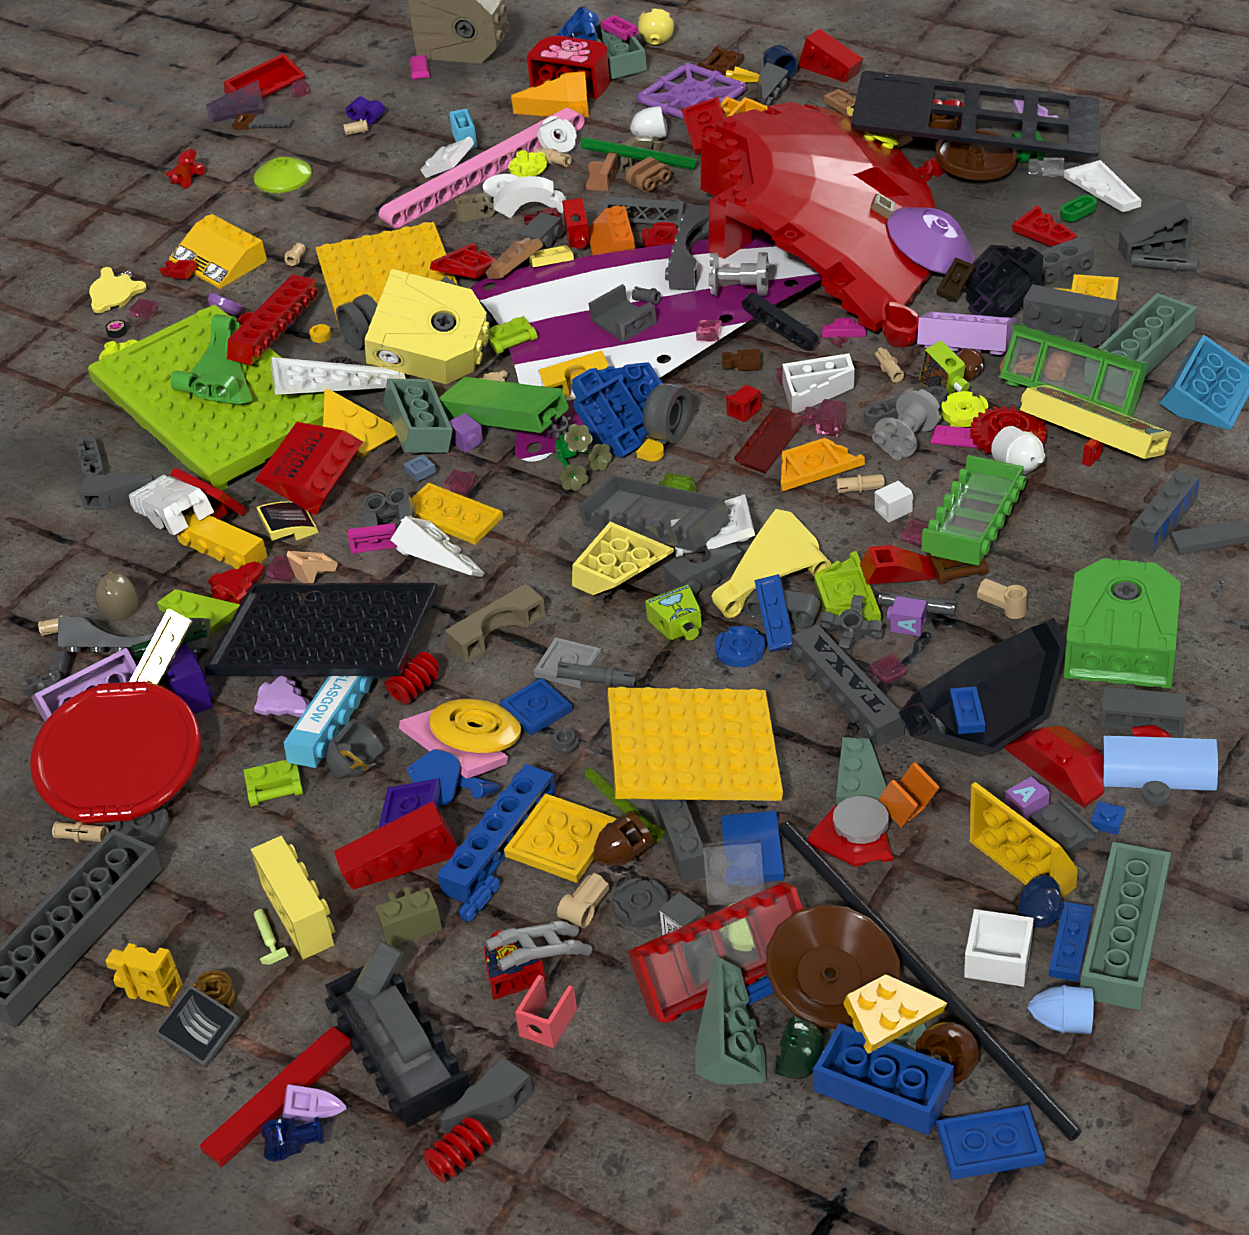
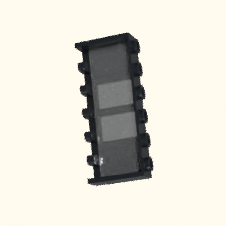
M362 966L326 984L325 988L328 997L324 998L329 1012L331 1014L336 1013L338 1017L337 1023L342 1033H348L351 1036L349 1041L355 1054L361 1053L364 1057L362 1063L369 1075L374 1074L377 1078L375 1080L377 1089L382 1096L387 1095L389 1098L388 1105L395 1118L400 1116L408 1128L458 1102L470 1087L468 1074L465 1070L459 1071L457 1059L453 1053L448 1055L441 1034H434L427 1013L421 1014L415 995L407 993L403 977L400 973L397 975L394 973L386 989L394 985L397 987L424 1030L432 1047L431 1051L407 1064L403 1063L377 1021L368 1000L351 991L364 968Z

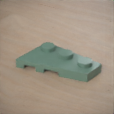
M843 737L836 804L854 796H869L878 800L887 786L870 739Z

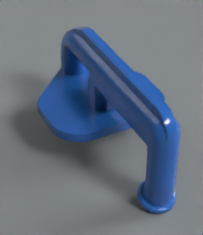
M434 749L408 767V774L413 783L433 779L438 780L441 788L437 805L440 806L452 802L457 786L471 789V794L475 799L495 795L500 792V786L497 783L476 777L466 779L459 774L460 761L458 757L447 751Z

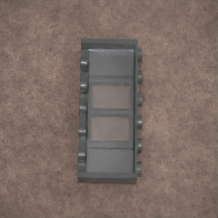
M612 475L578 506L584 526L603 530L609 522H613L659 543L690 551L702 548L730 521L724 498Z

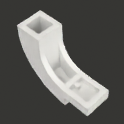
M536 176L521 177L512 180L499 190L494 197V210L511 218L521 205L528 202H541L551 208H557L558 212L563 213L562 201L566 200V197L560 191L553 190V181Z

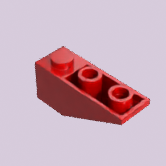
M893 545L868 547L860 562L867 585L936 579L929 557Z

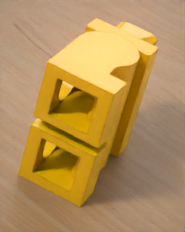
M128 943L124 951L112 949L106 958L107 967L117 970L113 979L115 985L124 988L128 998L136 1000L139 996L144 1001L170 1007L183 986L169 949L159 948L155 954L149 953L143 947L137 948V945Z

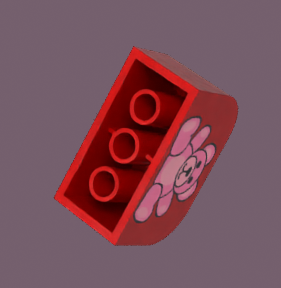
M551 36L540 40L526 55L530 87L535 88L544 84L547 80L552 81L560 78V75L565 73L584 71L588 98L599 99L610 85L607 46L602 42L565 36Z

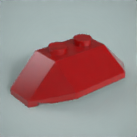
M1064 726L1044 727L1027 731L1004 746L1007 752L1083 808L1104 794L1103 754Z

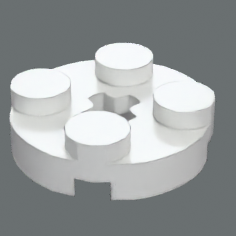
M558 116L549 117L541 124L537 131L539 142L545 149H556L560 153L567 154L575 146L576 131L573 125L566 119H559ZM553 132L561 135L559 140L554 137Z

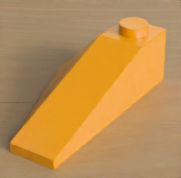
M585 71L565 73L560 75V78L552 81L547 80L540 86L530 87L511 95L513 114L550 117L565 108H570L584 117H589Z

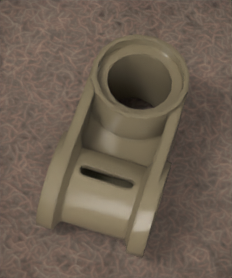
M488 193L461 195L455 199L457 220L461 222L490 218L495 213L491 196Z

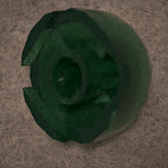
M796 1016L789 1019L779 1043L782 1047L780 1056L776 1055L774 1074L796 1080L805 1079L813 1074V1068L825 1049L823 1048V1035L815 1024Z

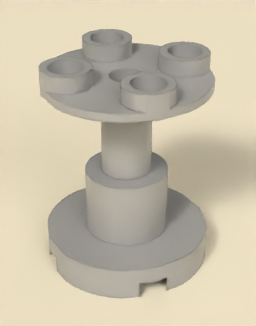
M718 252L710 253L712 273H709V286H711V295H718L719 281H740L741 285H757V294L759 296H767L769 270L766 263H769L768 252H759L757 263H741L740 268H719Z
M913 388L905 390L896 402L898 419L883 418L875 425L874 434L872 435L873 441L890 454L894 460L909 457L915 452L917 448L915 431H930L941 420V414L939 415L938 410L940 407L939 402L926 390L920 389L915 391L912 390Z

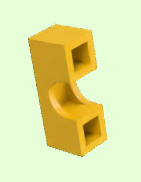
M601 350L538 369L543 387L562 389L566 398L570 397L568 388L572 384L574 377L590 368L601 370L606 369L609 365Z

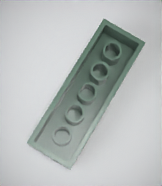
M1157 293L1099 348L1108 350L1112 354L1128 356L1135 361L1148 362L1147 376L1195 330L1197 307ZM1091 358L1085 360V383L1094 385L1101 361ZM1109 364L1102 389L1125 397L1133 371Z
M1112 842L1081 975L1080 987L1092 988L1094 1001L1141 1010L1169 875L1171 852Z

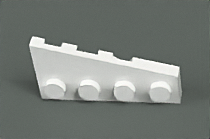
M1101 160L1064 170L1063 177L1121 212L1141 207V199Z

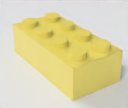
M281 835L252 848L251 852L261 886L302 959L304 960L334 946L331 934L335 933V929L330 918L327 917L330 914L329 907L324 898L319 900L317 897L319 896V891L315 882L307 880L309 875L303 862L297 863L298 856L293 845H287Z

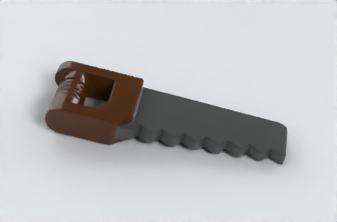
M238 113L232 127L236 130H250L254 127L268 128L270 126L290 127L293 120L292 118Z

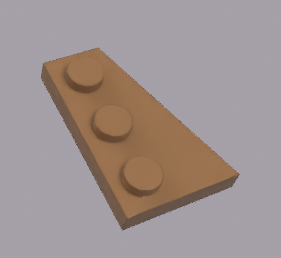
M526 238L514 241L486 271L488 278L498 279L509 273L543 246L540 238Z

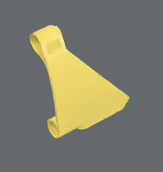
M775 509L751 543L731 579L718 587L711 597L715 606L725 617L733 618L742 611L746 598L756 589L754 580L777 574L782 577L804 568L814 576V574L822 569L829 568L831 562L819 550L817 539L792 512Z

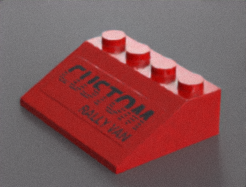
M296 422L258 474L255 481L312 514L317 515L355 460L363 441L344 430Z

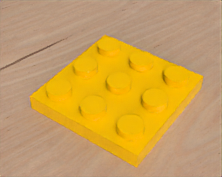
M545 793L505 847V857L578 883L594 860V845L599 833L608 823H612L617 818Z

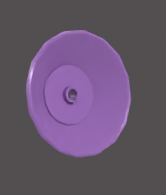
M901 207L893 211V214L889 217L887 226L890 237L896 246L912 261L928 270L946 275L955 257L969 263L974 262L975 256L971 243L958 222L946 212L934 208Z

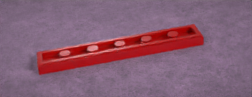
M333 1026L205 1139L199 1145L201 1151L222 1168L283 1112L287 1085L310 1088L352 1050L349 1038Z

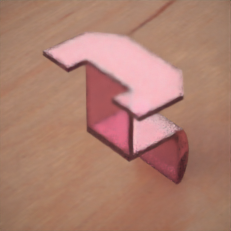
M838 336L835 340L830 338L831 343L839 348H842V343H846L849 338L844 336Z

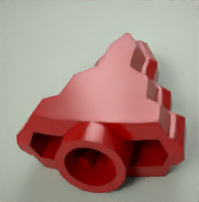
M253 561L239 569H229L222 574H214L208 580L209 585L212 587V596L215 599L241 604L252 583H255L261 577L265 570L264 565Z

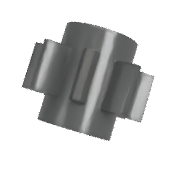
M563 415L559 418L551 417L552 424L546 428L549 429L547 437H553L556 442L560 435L568 432L570 417L566 418ZM556 425H560L561 429H557Z

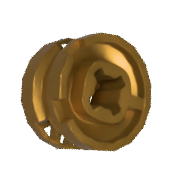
M220 970L204 972L198 976L199 980L192 984L194 988L208 995L221 1005L226 1004L229 1010L235 1004L236 995L232 981L225 972Z

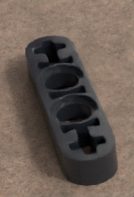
M751 292L743 299L742 307L746 312L803 350L811 351L818 343L819 339L815 332L758 294Z

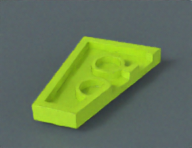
M177 589L157 602L159 610L164 613L171 609L186 618L210 619V636L228 624L240 604Z

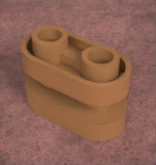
M648 157L629 168L626 173V182L644 193H649L670 179L671 169L658 160Z

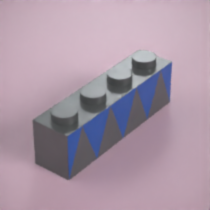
M1178 470L1172 475L1132 524L1130 548L1151 556L1156 553L1197 501L1198 477Z

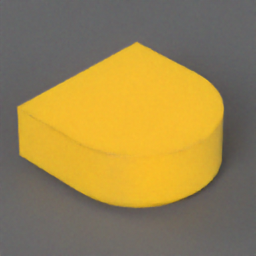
M648 438L636 451L637 458L650 462L658 461L664 456V446L661 442Z

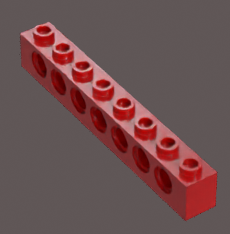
M292 274L228 338L227 359L252 365L260 358L282 332L284 333L286 328L293 324L302 311L308 308L309 304L316 299L318 289L315 287L316 279Z

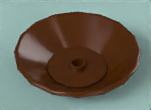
M820 904L797 910L776 927L767 945L766 973L775 995L795 1016L818 1027L836 1029L840 1023L854 1028L853 1019L847 1013L843 1004L846 996L884 975L891 976L900 981V960L890 937L871 918L848 907ZM825 973H831L834 978H828Z

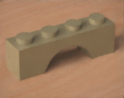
M525 583L446 629L445 635L448 649L466 664L486 652L484 641L493 630L507 625L527 628L546 617L543 597Z

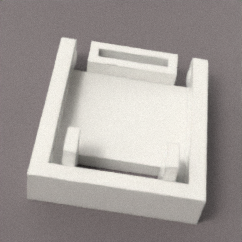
M467 137L447 147H440L421 169L425 178L454 168L473 146L472 138Z

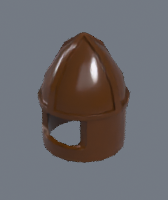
M628 811L612 823H608L601 830L594 845V860L604 865H624L632 862L636 856L653 845L652 836L642 820L634 812ZM633 823L638 827V829H639L640 832L642 833L643 838H642L641 835L637 832V830L635 829Z

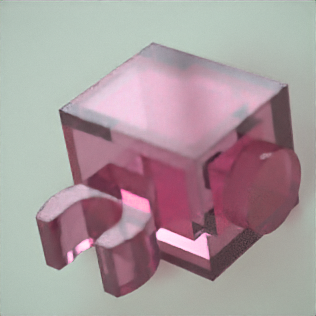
M824 399L819 409L806 407L805 414H802V423L806 425L816 423V434L839 437L846 422V402Z

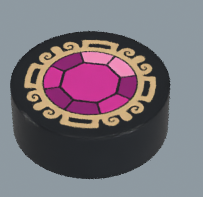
M113 320L105 326L106 333L111 338H120L128 331L126 322L123 320Z

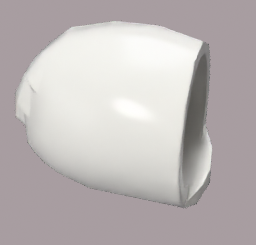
M661 107L646 108L636 113L631 122V133L635 136L666 138L667 122L662 114Z

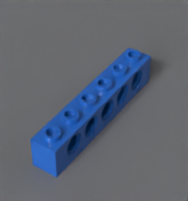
M525 764L520 772L513 776L512 782L505 790L501 791L497 801L490 809L486 810L482 820L476 827L471 829L463 844L455 849L448 863L440 868L437 876L441 894L468 904L467 900L479 885H483L482 882L485 878L493 875L506 858L504 853L505 847L544 794L554 796L556 793L554 775L552 773Z

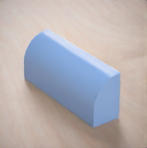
M1103 737L1104 787L1142 788L1147 782L1160 781L1165 783L1169 789L1217 791L1218 752L1216 739Z

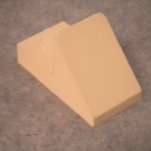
M287 552V558L294 575L302 583H314L317 573L323 574L325 571L335 572L338 565L336 561L324 553Z

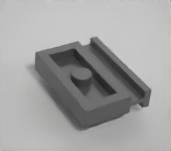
M1059 798L1058 802L1054 805L1051 803L1030 815V823L1058 843L1068 856L1088 845L1090 840L1098 839L1099 831L1063 798Z

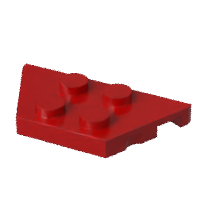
M471 243L431 261L430 270L476 279L486 274L491 264L497 259L488 255L484 250L478 252L476 250L477 245Z

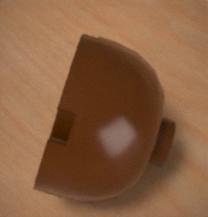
M955 1022L935 1024L925 1030L916 1041V1052L954 1066L953 1086L967 1079L978 1064L979 1048L976 1039L969 1030Z

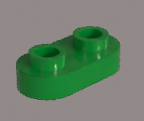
M1082 195L1063 204L1060 207L1061 219L1072 223L1091 214L1096 210L1097 199L1091 195Z

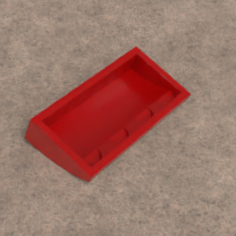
M281 54L224 81V93L236 103L247 106L304 79L305 74L285 54Z

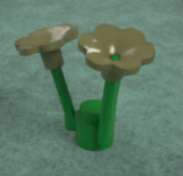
M570 425L568 432L560 435L555 443V451L558 454L556 458L561 461L565 468V471L559 475L562 487L565 490L572 489L578 491L581 489L582 484L588 481L585 467L582 465H569L565 458H571L577 452L587 455L589 462H591L590 468L594 471L598 469L601 471L605 470L607 463L612 459V454L609 452L610 447L607 444H595L593 450H587L588 444L592 442V436L588 433L589 429L586 425Z

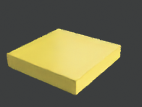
M567 245L537 250L528 257V260L532 267L574 260L570 248Z

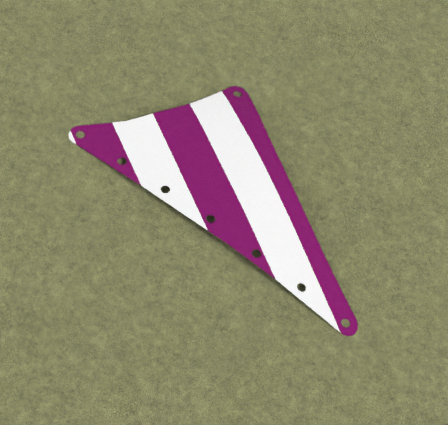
M770 234L752 235V242L725 259L719 257V268H740L741 263H757L759 252H768L769 263H766L769 270L767 296L761 297L773 305L822 279V275L800 257L776 247L775 241L772 240ZM705 239L695 243L689 251L697 260L698 279L695 290L669 289V281L665 280V269L668 267L669 256H672V245H675V243L586 256L538 267L530 266L511 271L502 278L483 279L475 283L471 290L493 315L498 325L509 322L513 318L524 316L531 327H534L538 339L533 341L527 340L509 347L519 384L542 386L538 369L601 350L609 366L619 368L626 364L649 362L660 378L753 319L754 316L746 312L742 307V301L751 292L757 294V285H741L740 281H719L718 295H711V286H709V273H712V266H710L711 252L708 251L709 239ZM796 280L798 285L787 287L784 285V282ZM488 283H496V286L490 290L483 289V286ZM622 284L625 285L627 300L637 307H641L648 302L632 299L634 287L656 288L661 294L660 301L654 304L657 323L622 343L591 321L588 303ZM729 314L732 315L733 320L728 323H722L719 321V317ZM661 355H669L671 357L668 363L661 364L657 362V358ZM571 384L568 388L570 397H566L569 409L562 415L566 418H571L568 425H584L573 407L576 396L572 391ZM556 425L557 429H561L560 425ZM545 429L541 433L517 430L516 456L522 460L534 462L552 454L555 451L556 442L553 437H547L549 429ZM533 442H538L542 447L540 451L531 453L528 452L527 446Z

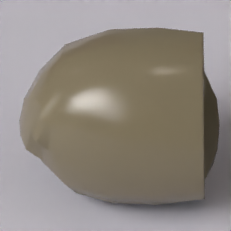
M109 572L99 581L96 587L95 600L102 616L111 621H122L132 616L138 609V595L131 581L125 576Z

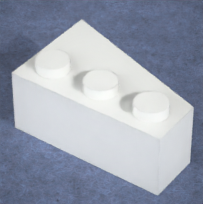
M849 353L782 364V383L792 415L854 388V367Z

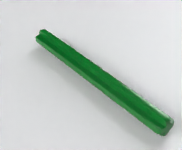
M586 137L582 138L580 144L581 149L606 154L611 152L616 153L617 156L638 160L652 157L665 165L695 170L697 159Z

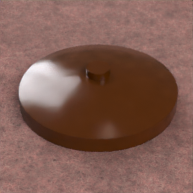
M975 129V132L979 134L1002 136L991 131ZM939 140L936 145L935 158L939 166L950 174L972 180H989L1004 176L1013 170L1016 165L1017 150L1014 148Z

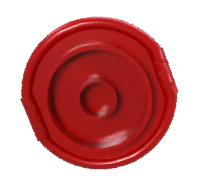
M149 681L98 684L63 703L43 724L36 736L31 751L30 770L32 781L44 802L54 811L69 819L82 822L83 824L134 821L136 818L161 807L186 784L196 767L200 754V727L195 714L180 696L165 687L149 683Z

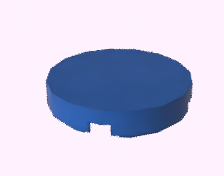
M747 626L728 628V632L724 634L721 632L715 640V654L722 663L732 667H747L756 664L763 658L766 652L764 636L758 634V630Z

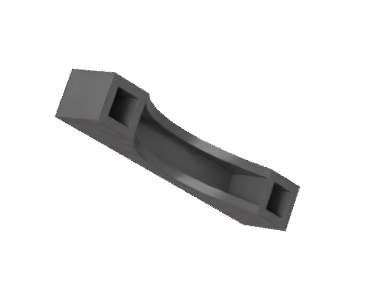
M687 205L685 213L681 214L678 235H675V245H672V256H669L668 267L665 269V280L669 281V289L695 290L698 279L697 260L689 251L695 243L709 236V206Z
M58 617V647H67L66 652H82V647H90V652H105L106 648H114V652H119L124 648H127L129 651L131 645L151 640V637L155 634L125 637L105 629L92 618ZM188 618L193 621L190 626L199 622L205 624V628L196 632L207 629L208 633L206 638L186 643L189 650L201 653V649H209L210 619Z

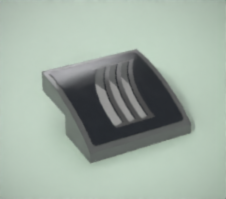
M189 985L154 1034L159 1039L180 1050L187 1058L206 1068L241 1019L208 995Z

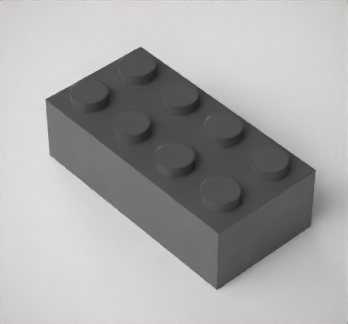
M1032 284L1024 298L1023 325H1027L1026 327L1030 329H1039L1045 332L1080 329L1081 338L1079 342L1094 347L1101 345L1103 341L1107 340L1117 331L1119 301Z

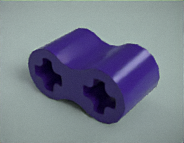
M362 96L357 97L345 109L350 119L366 120L368 124H373L385 113V107L380 101H369Z

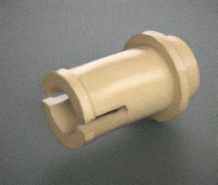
M360 119L358 122L344 124L346 136L362 132L365 134L366 131H369L366 120Z
M301 243L294 244L293 248L285 253V262L290 266L298 265L301 256L306 251L305 246Z
M58 618L39 621L38 626L41 636L58 633Z

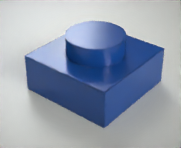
M1098 801L1091 824L1099 831L1118 835L1126 808Z

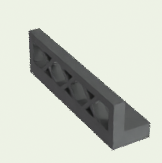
M605 196L603 210L613 206H625L627 212H641L635 218L628 217L630 224L653 225L658 222H672L678 227L681 224V214L685 213L687 205L682 201ZM660 213L654 220L648 219L645 214ZM676 214L678 219L677 221H669L665 215Z

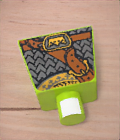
M942 340L924 350L919 379L921 383L928 387L942 386L947 390V396L954 391H967L970 387V383L963 378L965 363Z

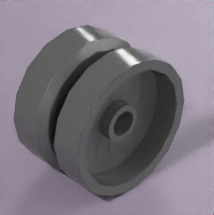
M367 294L355 298L352 303L346 302L336 309L339 328L348 343L355 349L365 347L364 339L378 305Z

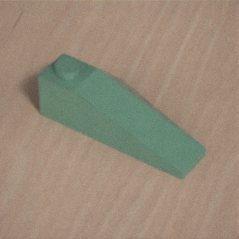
M720 957L715 958L713 962L695 1046L696 1074L718 1085L763 1083L766 1081L765 1053L763 1046L757 1045L753 1031L757 1029L755 1019H750L746 1004L749 1002V997L741 970Z

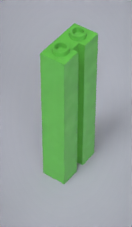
M472 377L462 378L439 397L448 420L466 413L481 425L541 433L552 424L551 417L559 418L569 409L563 390L559 388Z

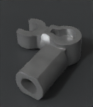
M65 651L54 652L47 674L40 675V678L33 675L25 677L28 685L22 686L25 696H33L35 693L63 680L69 666L70 655Z

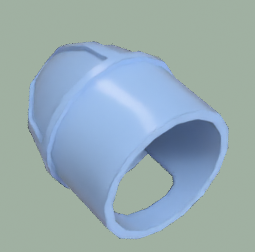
M1066 985L1049 988L1036 995L1028 1004L1027 1009L1037 1021L1049 1029L1059 1031L1061 1034L1065 1032L1091 1034L1093 1025V989Z

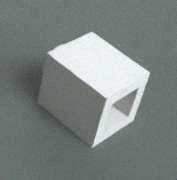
M899 481L875 491V511L888 522L913 512L914 496L912 491Z

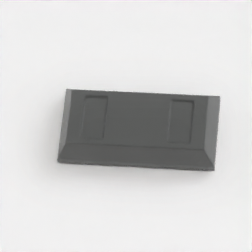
M379 939L351 991L367 1000L385 991L404 952Z

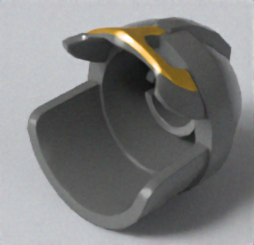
M356 719L351 720L329 741L326 762L330 769V776L333 778L358 777L376 765L375 763H369L383 751V745L377 735L363 722Z

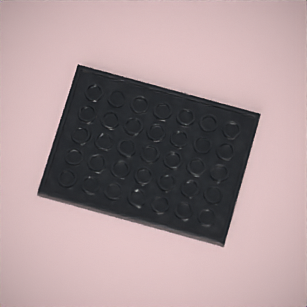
M252 583L205 665V674L240 676H400L438 593L437 583Z

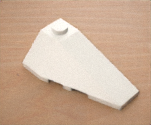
M405 516L390 539L397 545L396 549L406 556L412 555L472 576L482 577L484 575V572L469 557L459 554L461 549L457 545L448 542L450 538L429 520Z

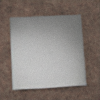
M555 637L534 669V677L581 689L585 681L556 678L558 662L595 667L602 655L601 648Z

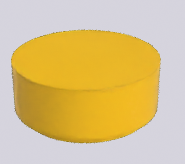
M325 324L315 325L309 331L310 338L315 343L326 342L332 336L330 327Z

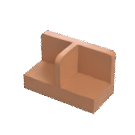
M609 152L605 162L592 161L589 163L590 177L586 183V190L609 191L618 171L616 153Z

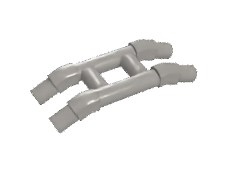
M560 920L518 929H505L497 933L498 935L485 941L489 951L517 941L522 945L523 948L511 952L510 955L498 960L502 971L534 959L562 954L589 956L592 952V946L581 941L565 940L561 942L557 935L575 937L579 933V928L576 925ZM544 936L549 945L536 947L531 938Z

